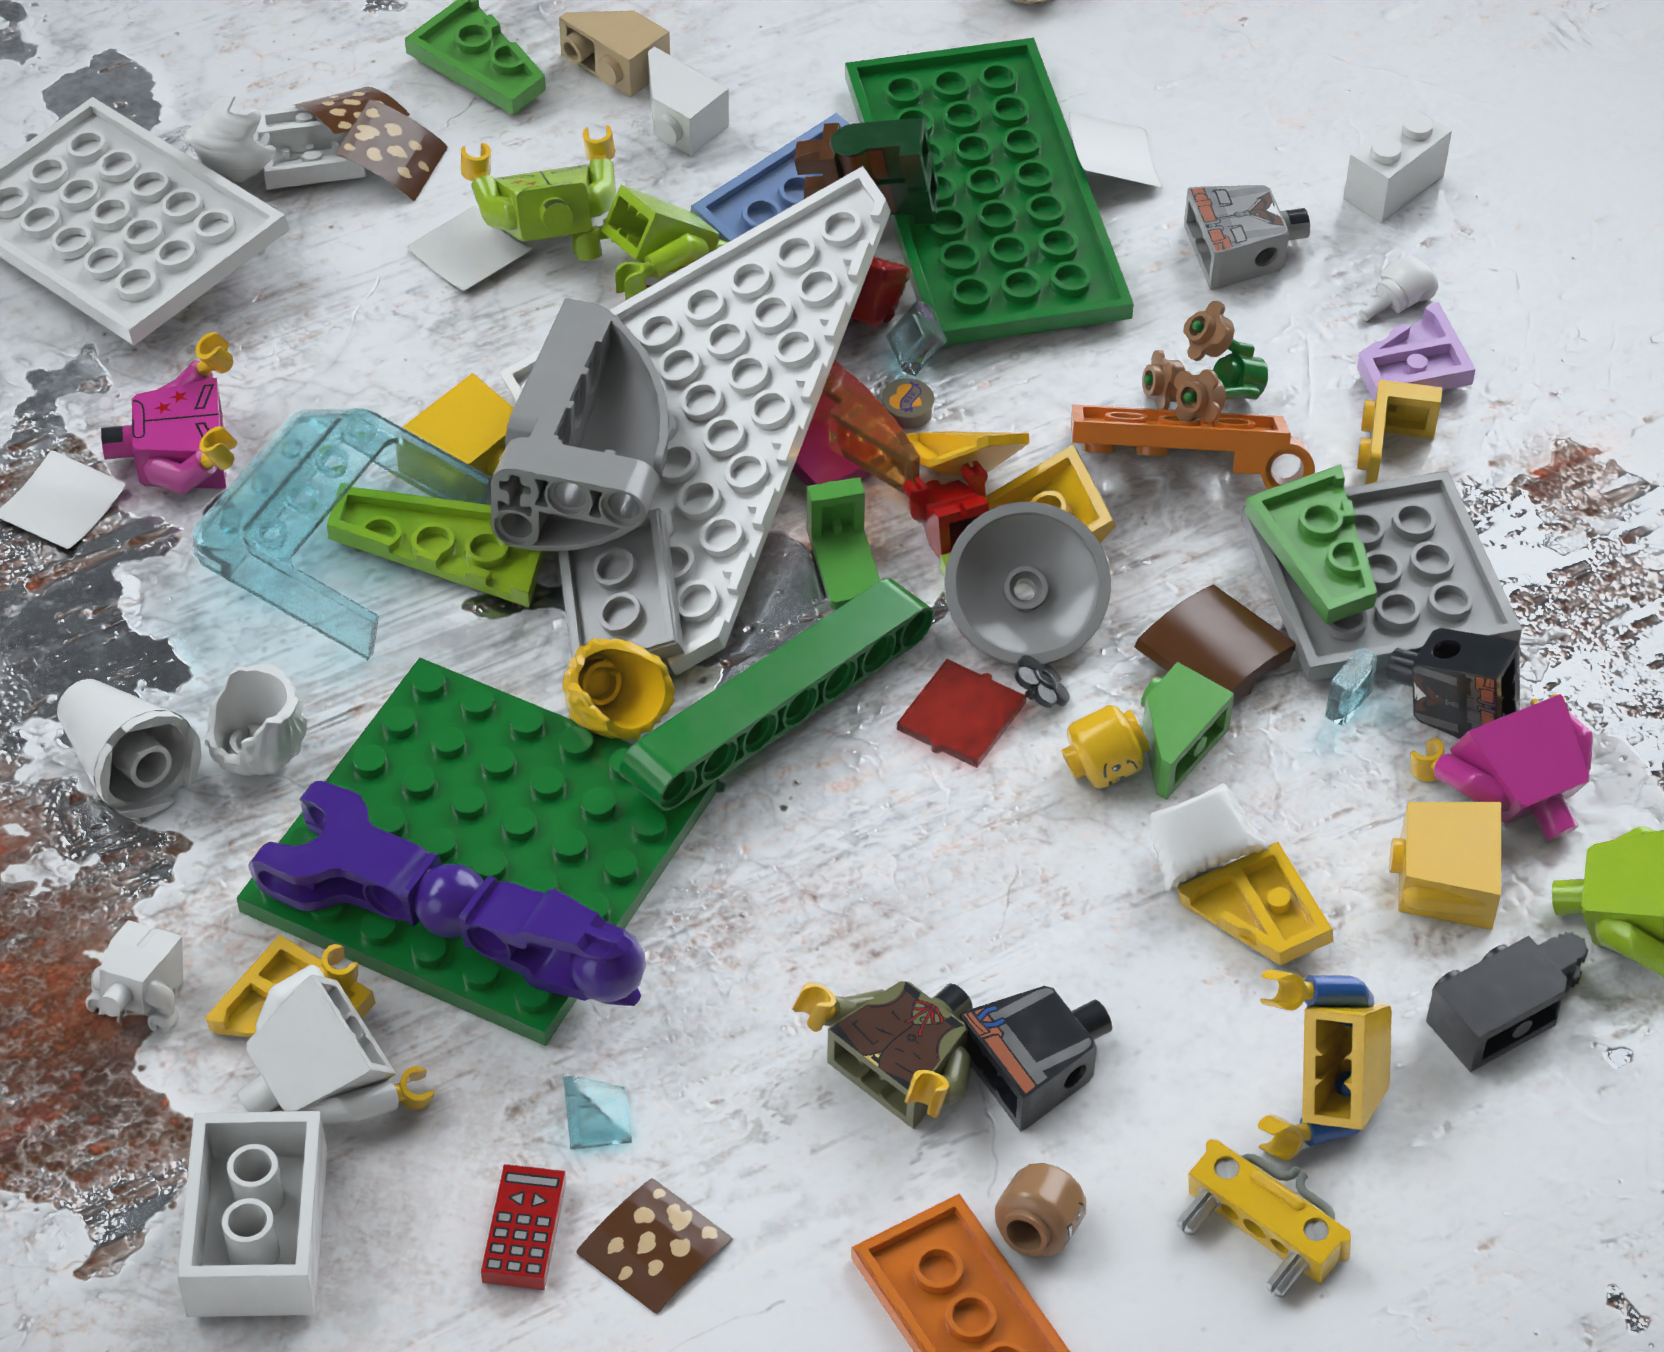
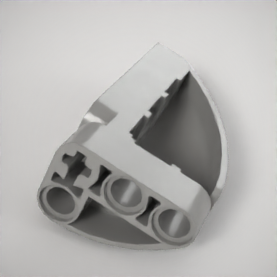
M569 298L564 299L511 413L506 432L505 450L491 480V526L496 537L506 545L535 551H568L604 544L622 537L639 527L645 521L658 490L667 460L668 408L666 393L646 349L610 310L599 304Z

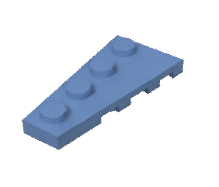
M836 112L691 205L690 212L696 214L719 232V239L726 242L732 241L804 200L805 177L823 176V174H797L794 161L797 141L822 139L825 123H839L840 128L849 125V123Z

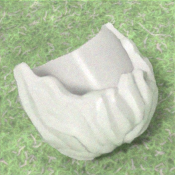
M261 663L247 668L235 667L229 673L225 686L210 705L207 724L208 734L205 738V745L209 748L211 758L218 762L222 769L246 776L273 775L289 763L292 758L299 755L302 740L306 735L307 719L302 714L303 705L295 693L296 687L291 685V679L286 678L284 672L279 670L277 666Z

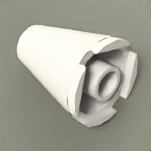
M94 679L78 681L70 686L62 695L57 708L58 719L99 798L106 806L115 810L118 814L127 818L149 817L166 810L176 802L172 795L183 782L190 786L195 779L202 758L200 737L181 715Z

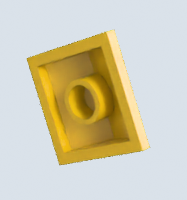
M1074 444L985 496L989 503V510L1014 502H1038L1058 507L1083 522L1098 539L1099 543L1116 527L1102 496Z

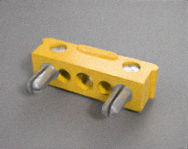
M1210 1139L1206 1142L1205 1154L1188 1173L1189 1194L1194 1196L1195 1199L1177 1220V1226L1182 1231L1185 1230L1187 1235H1194L1211 1213L1215 1211L1276 1253L1284 1261L1266 1282V1288L1271 1294L1274 1292V1296L1277 1298H1283L1303 1273L1321 1285L1339 1261L1346 1262L1350 1259V1230L1335 1221L1334 1210L1327 1202L1305 1187V1181L1308 1178L1305 1172L1296 1166L1290 1171L1284 1172L1255 1154L1240 1156L1217 1139ZM1274 1178L1280 1181H1289L1296 1178V1189L1303 1198Z

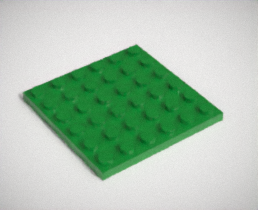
M420 657L325 781L359 794L368 808L369 819L373 826L413 842L424 848L428 853L439 855L441 865L459 864L468 866L478 873L483 881L488 876H492L499 882L508 881L546 893L548 889H556L597 912L606 922L623 929L626 928L716 794L715 781L678 807L670 811H663L620 776L619 768L621 761L633 744L618 738L610 739L593 734L567 717ZM301 812L278 843L298 846L311 842L319 835L308 829ZM253 878L250 879L237 896L239 912L323 949L333 944L341 945L345 948V958L350 961L358 962L359 965L544 1046L548 1044L577 1001L576 998L532 987L525 981L522 974L482 956L475 949L471 950L464 947L463 937L450 939L435 936L424 928L420 921L416 926L407 924L405 920L396 921L350 903H339L320 910L302 911L262 892Z

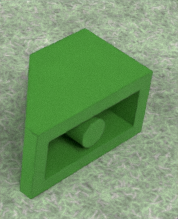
M1179 662L1162 679L1155 677L1148 684L1141 698V706L1144 707L1142 730L1150 746L1147 756L1157 795L1166 800L1229 730L1234 700L1233 692Z

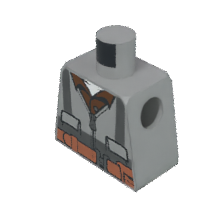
M1265 185L1199 186L1187 189L1183 225L1210 290L1280 271L1285 266L1288 241L1308 238L1310 235V219L1305 208L1280 211L1271 189Z

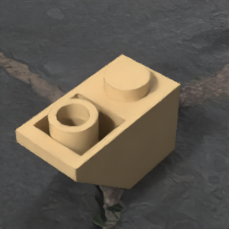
M634 10L566 12L559 17L561 55L566 57L571 63L581 66L600 78L605 84L613 86L629 97L634 96L649 85L648 51L656 47L670 55V32Z

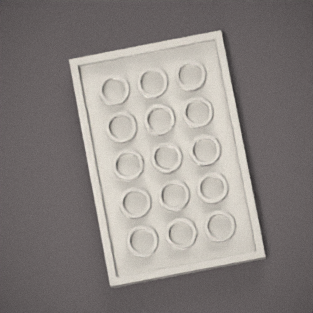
M91 97L0 161V257L133 346L289 231L285 214L94 97Z

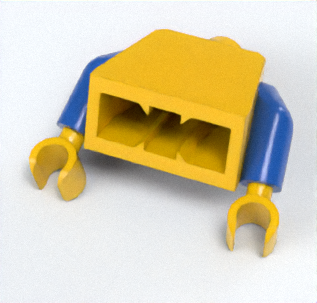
M1273 969L1262 973V978L1277 980L1279 984L1278 992L1273 999H1260L1263 1005L1289 1011L1297 1010L1303 1002L1308 1006L1304 1009L1303 1104L1300 1124L1294 1125L1275 1115H1266L1259 1121L1258 1128L1274 1135V1137L1268 1143L1259 1145V1149L1282 1160H1291L1300 1152L1303 1142L1311 1147L1358 1134L1365 1128L1388 1091L1391 1064V1006L1375 1003L1372 992L1357 977L1350 975H1308L1304 980L1298 974Z

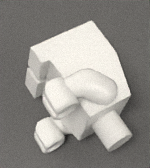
M128 920L110 941L101 966L97 967L92 973V993L85 1001L87 1009L94 1012L99 1008L98 1014L115 1017L123 1009L145 1014L153 1007H156L148 1018V1026L153 1031L161 1027L160 1033H168L179 1019V1013L175 1008L173 992H176L183 984L182 936L160 929H153V927Z

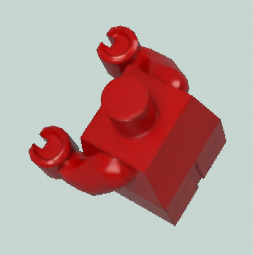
M977 460L972 461L973 467H970L968 463L963 464L961 467V475L968 483V486L960 480L941 484L938 480H930L925 484L920 477L915 478L914 484L910 479L906 480L903 484V491L909 498L910 515L915 521L923 524L929 546L939 559L940 555L951 552L958 537L970 523L989 511V503L985 499V483L988 479V474Z

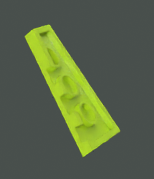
M340 485L327 522L328 539L526 607H530L546 551L515 548L499 540L493 533L491 505Z

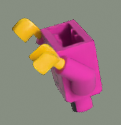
M216 332L205 334L195 348V354L201 361L194 360L175 380L159 389L136 394L131 399L132 425L101 428L104 459L134 457L139 483L144 486L161 487L178 494H185L193 488H226V469H229L234 462V454L230 450L237 446V440L224 428L217 378H213L212 372L224 374L232 368L233 356L227 351L229 343Z
M1552 694L1549 699L1538 702L1537 698H1531L1529 707L1469 730L1450 748L1452 754H1444V744L1440 739H1429L1426 742V756L1418 754L1415 750L1410 752L1411 774L1414 778L1425 782L1438 779L1474 802H1501V822L1504 824L1533 813L1542 833L1549 842L1570 833L1578 827L1565 800L1572 797L1589 782L1593 734L1586 725L1568 710L1562 694Z

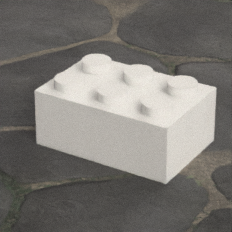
M321 1111L194 1113L177 1274L187 1317L315 1315L327 1165V1146Z

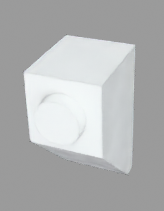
M656 47L648 51L649 91L654 135L666 144L672 145L692 156L729 126V88Z

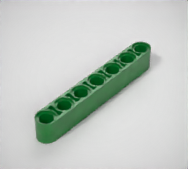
M885 578L640 738L624 755L619 768L620 776L663 811H670L678 807L918 644L928 633L933 623L934 610L892 578Z

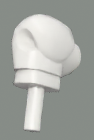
M1411 255L1390 262L1380 274L1382 281L1376 286V293L1379 298L1361 309L1359 315L1364 321H1368L1387 307H1390L1399 314L1417 302L1430 300L1439 288L1437 274L1429 265Z

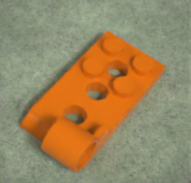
M1072 404V443H1082L1083 451L1112 453L1114 452L1115 445L1136 446L1137 454L1147 456L1168 455V448L1234 452L1233 473L1260 474L1267 489L1315 473L1314 461L1308 448L1301 440L1291 436L1283 416L1221 412L1216 421L1208 423L1203 418H1197L1194 421H1180L1177 418L1176 410ZM1283 454H1293L1300 459L1298 471L1288 478L1277 477L1271 472L1274 460Z

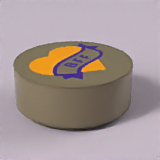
M911 378L895 380L887 385L882 393V415L889 424L897 428H919L927 424L933 416L934 393L922 381Z

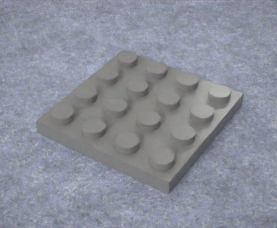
M1448 470L1345 488L1347 498L1353 504L1355 527L1359 541L1364 543L1377 589L1375 607L1329 624L1323 621L1245 514V505H1243L1242 524L1290 639L1296 643L1295 652L1307 681L1386 668L1390 656L1396 648L1419 653L1432 631L1438 628L1520 641L1522 627Z

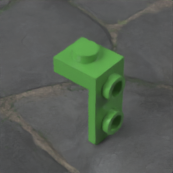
M860 477L807 486L806 530L828 602L832 609H838L881 581L864 530L865 491Z

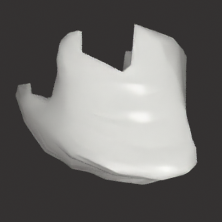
M219 96L197 122L185 131L183 137L194 148L198 162L232 183L244 182L255 176L271 161L276 148L272 145L269 146V133H265L260 141H254V134L262 117L258 110L253 108L248 115L233 114L230 112L236 96Z
M1219 784L1202 795L1150 814V838L1157 852V861L1160 863L1159 868L1163 874V885L1167 892L1172 887L1177 888L1180 882L1187 881L1189 877H1195L1199 872H1205L1208 868H1216L1222 862L1227 863L1230 859L1248 856L1252 852L1260 853L1262 850H1269L1267 841L1259 836V832L1253 827L1251 819L1246 816L1245 809L1240 800L1237 799L1233 791L1226 784Z

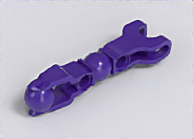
M315 781L310 784L299 798L304 822L310 831L319 836L309 843L298 846L268 842L259 849L248 864L251 876L262 892L296 909L313 911L325 909L339 903H350L396 921L405 920L407 924L416 926L420 921L423 927L435 936L450 939L463 937L464 947L471 950L475 949L482 956L522 974L525 981L534 988L583 1001L593 999L610 1005L635 1006L641 998L638 987L641 984L645 971L646 959L637 938L631 933L606 922L597 912L556 889H548L546 893L516 883L508 881L499 882L492 876H488L483 881L481 876L468 866L459 864L441 865L439 855L428 853L424 848L413 842L373 826L369 819L368 808L361 796L337 785L324 781Z

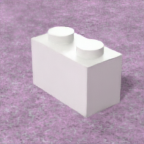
M1412 107L1350 154L1343 199L1377 221L1384 222L1444 176L1452 130Z

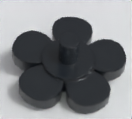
M1028 655L1022 656L1017 661L1019 669L1015 672L1014 676L1018 684L1027 690L1025 696L1028 699H1035L1037 703L1046 708H1051L1055 703L1059 706H1065L1069 702L1070 695L1067 689L1060 683L1062 678L1051 666L1047 664L1042 666L1038 660Z

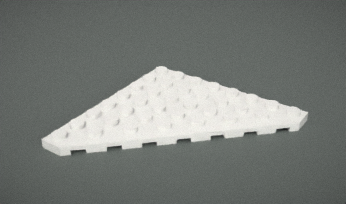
M863 166L610 309L646 349L666 393L668 408L667 460L649 511L660 508L667 523L685 653L666 658L676 676L723 650L726 646L891 211L886 198ZM541 349L499 372L516 402Z

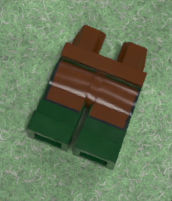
M924 117L853 123L841 128L839 123H825L822 139L797 141L794 158L797 174H823V176L805 177L804 199L863 166L886 198L891 211L890 215L913 214L915 224H935L939 184Z

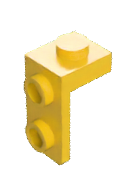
M1387 380L1378 381L1375 401L1365 400L1361 431L1371 432L1370 439L1361 438L1357 460V469L1366 470L1365 484L1377 483L1384 433L1434 439L1441 405L1442 387Z

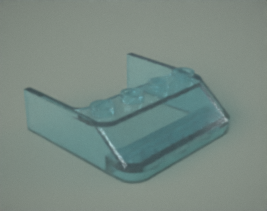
M364 408L301 410L294 413L196 524L193 531L192 552L195 559L205 568L368 661L374 653L379 615L299 570L293 565L292 557L372 463L434 498L487 504L491 477L372 410Z

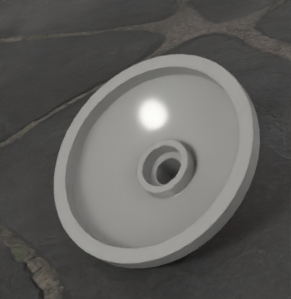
M1014 502L985 512L970 523L961 533L948 558L944 577V591L947 607L953 622L963 637L978 651L994 660L1018 666L1017 661L1022 656L1028 655L1038 660L1043 666L1044 664L1048 665L1058 662L1074 654L1096 633L1109 605L1111 575L1102 546L1083 522L1065 510L1052 505L1038 502ZM1021 583L1028 584L1034 591V597L1030 600H1021L1015 595L1014 587Z

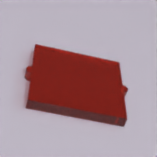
M946 659L898 720L897 730L930 745L931 751L934 753L942 751L978 768L1024 707L1027 696L992 680V675L989 673L981 675Z

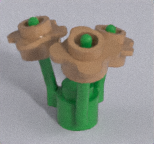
M1212 301L1205 311H1199L1189 317L1183 328V333L1188 338L1190 345L1187 355L1194 361H1200L1205 355L1218 357L1227 349L1232 352L1218 359L1213 370L1205 369L1199 375H1192L1189 371H1185V367L1180 360H1166L1163 350H1155L1151 357V364L1144 368L1142 388L1147 398L1153 399L1156 402L1157 409H1168L1170 402H1177L1176 415L1180 421H1194V419L1203 418L1205 422H1214L1219 418L1225 400L1236 398L1257 400L1266 388L1268 367L1265 361L1260 357L1253 356L1255 350L1253 344L1242 343L1233 339L1235 332L1234 324L1230 319L1223 316L1225 312V305L1223 303Z

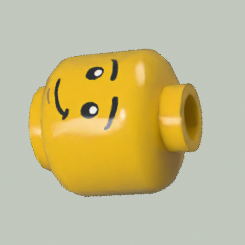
M1107 705L1072 722L1068 726L1067 738L1070 746L1061 749V753L1075 780L1086 776L1091 785L1102 789L1140 771L1144 766L1143 753L1149 751L1150 746L1138 720L1131 710L1123 713L1118 707Z

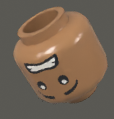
M1046 1163L1029 1164L1019 1170L995 1206V1223L1004 1241L1016 1252L1034 1257H1051L1062 1251L1086 1215V1197L1080 1184L1071 1174L1060 1167Z

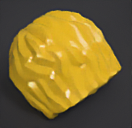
M593 638L589 640L587 645L579 646L574 657L568 661V669L564 673L562 690L566 696L565 703L569 710L570 719L591 733L610 739H639L642 733L651 732L654 724L661 723L662 716L669 713L670 707L675 701L673 696L675 688L669 676L668 667L661 661L660 657L649 653L643 647L630 641L616 638L611 640Z

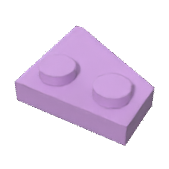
M1439 302L1427 306L1424 311V317L1410 327L1402 323L1390 331L1386 339L1376 341L1359 352L1357 370L1373 401L1376 398L1379 380L1442 387V390L1472 385L1476 371Z

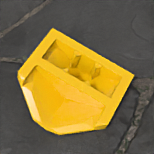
M934 431L900 434V445L916 463L943 474L962 476L960 471L963 464L968 463L970 467H973L972 461L976 460L988 473L1029 444V433Z

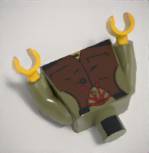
M900 981L887 990L880 989L842 997L834 996L828 988L821 984H804L791 1009L794 1012L809 1014L807 1026L814 1032L820 1031L823 1025L830 1026L828 1028L827 1063L909 1127L914 1129L926 1113L933 1118H937L941 1108L957 1104L965 1098L972 1058L967 1051L968 1028L960 1020V1014L973 1009V1004L970 997L961 987L949 983L933 998H930L912 983Z

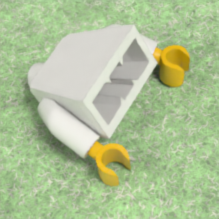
M337 944L328 946L323 951L321 966L309 965L277 983L269 990L255 1025L256 1032L246 1044V1051L260 1072L257 1077L238 1091L239 1099L248 1112H272L280 1105L283 1111H321L323 1124L359 1122L394 1111L398 1108L399 1102L408 1109L420 1110L427 1107L433 1100L435 1090L417 1095L410 1092L407 1088L408 1083L426 1077L427 1070L421 1066H411L405 1070L401 1076L400 1083L393 1085L389 1081L396 1074L343 991V989L351 987L357 981L359 975L358 962H353L348 967L339 970L332 967L345 958V948Z

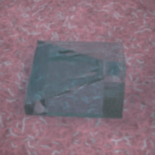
M574 1075L563 1077L571 1150L632 1143L625 1086Z

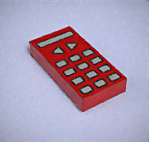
M504 1164L481 1268L482 1283L545 1290L566 1187L565 1171Z

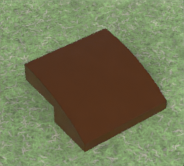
M1213 584L1188 597L1164 614L1137 639L1134 648L1167 672L1177 662L1183 664L1233 692L1234 702L1251 694L1259 675L1290 662L1296 648V643Z

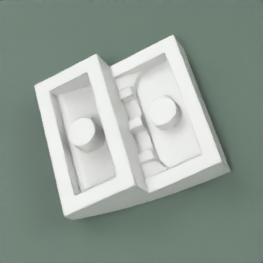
M299 107L260 111L262 117L257 128L258 139L260 141L265 133H269V146L272 145L276 148L273 158L263 168L266 190L366 177L364 167L336 155V151L348 132L333 134L318 118Z

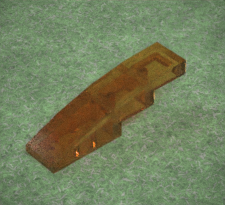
M834 359L812 418L830 428L831 450L905 494L903 491L905 481L910 479L914 484L915 478L919 477L920 455L888 410L862 382Z

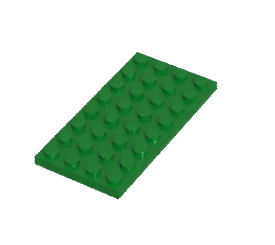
M1034 37L845 63V80L859 123L924 117L939 184L935 224H915L913 214L889 216L905 266L911 268L910 281L932 348L1132 319L1133 300L1085 172L1077 157L1073 140Z

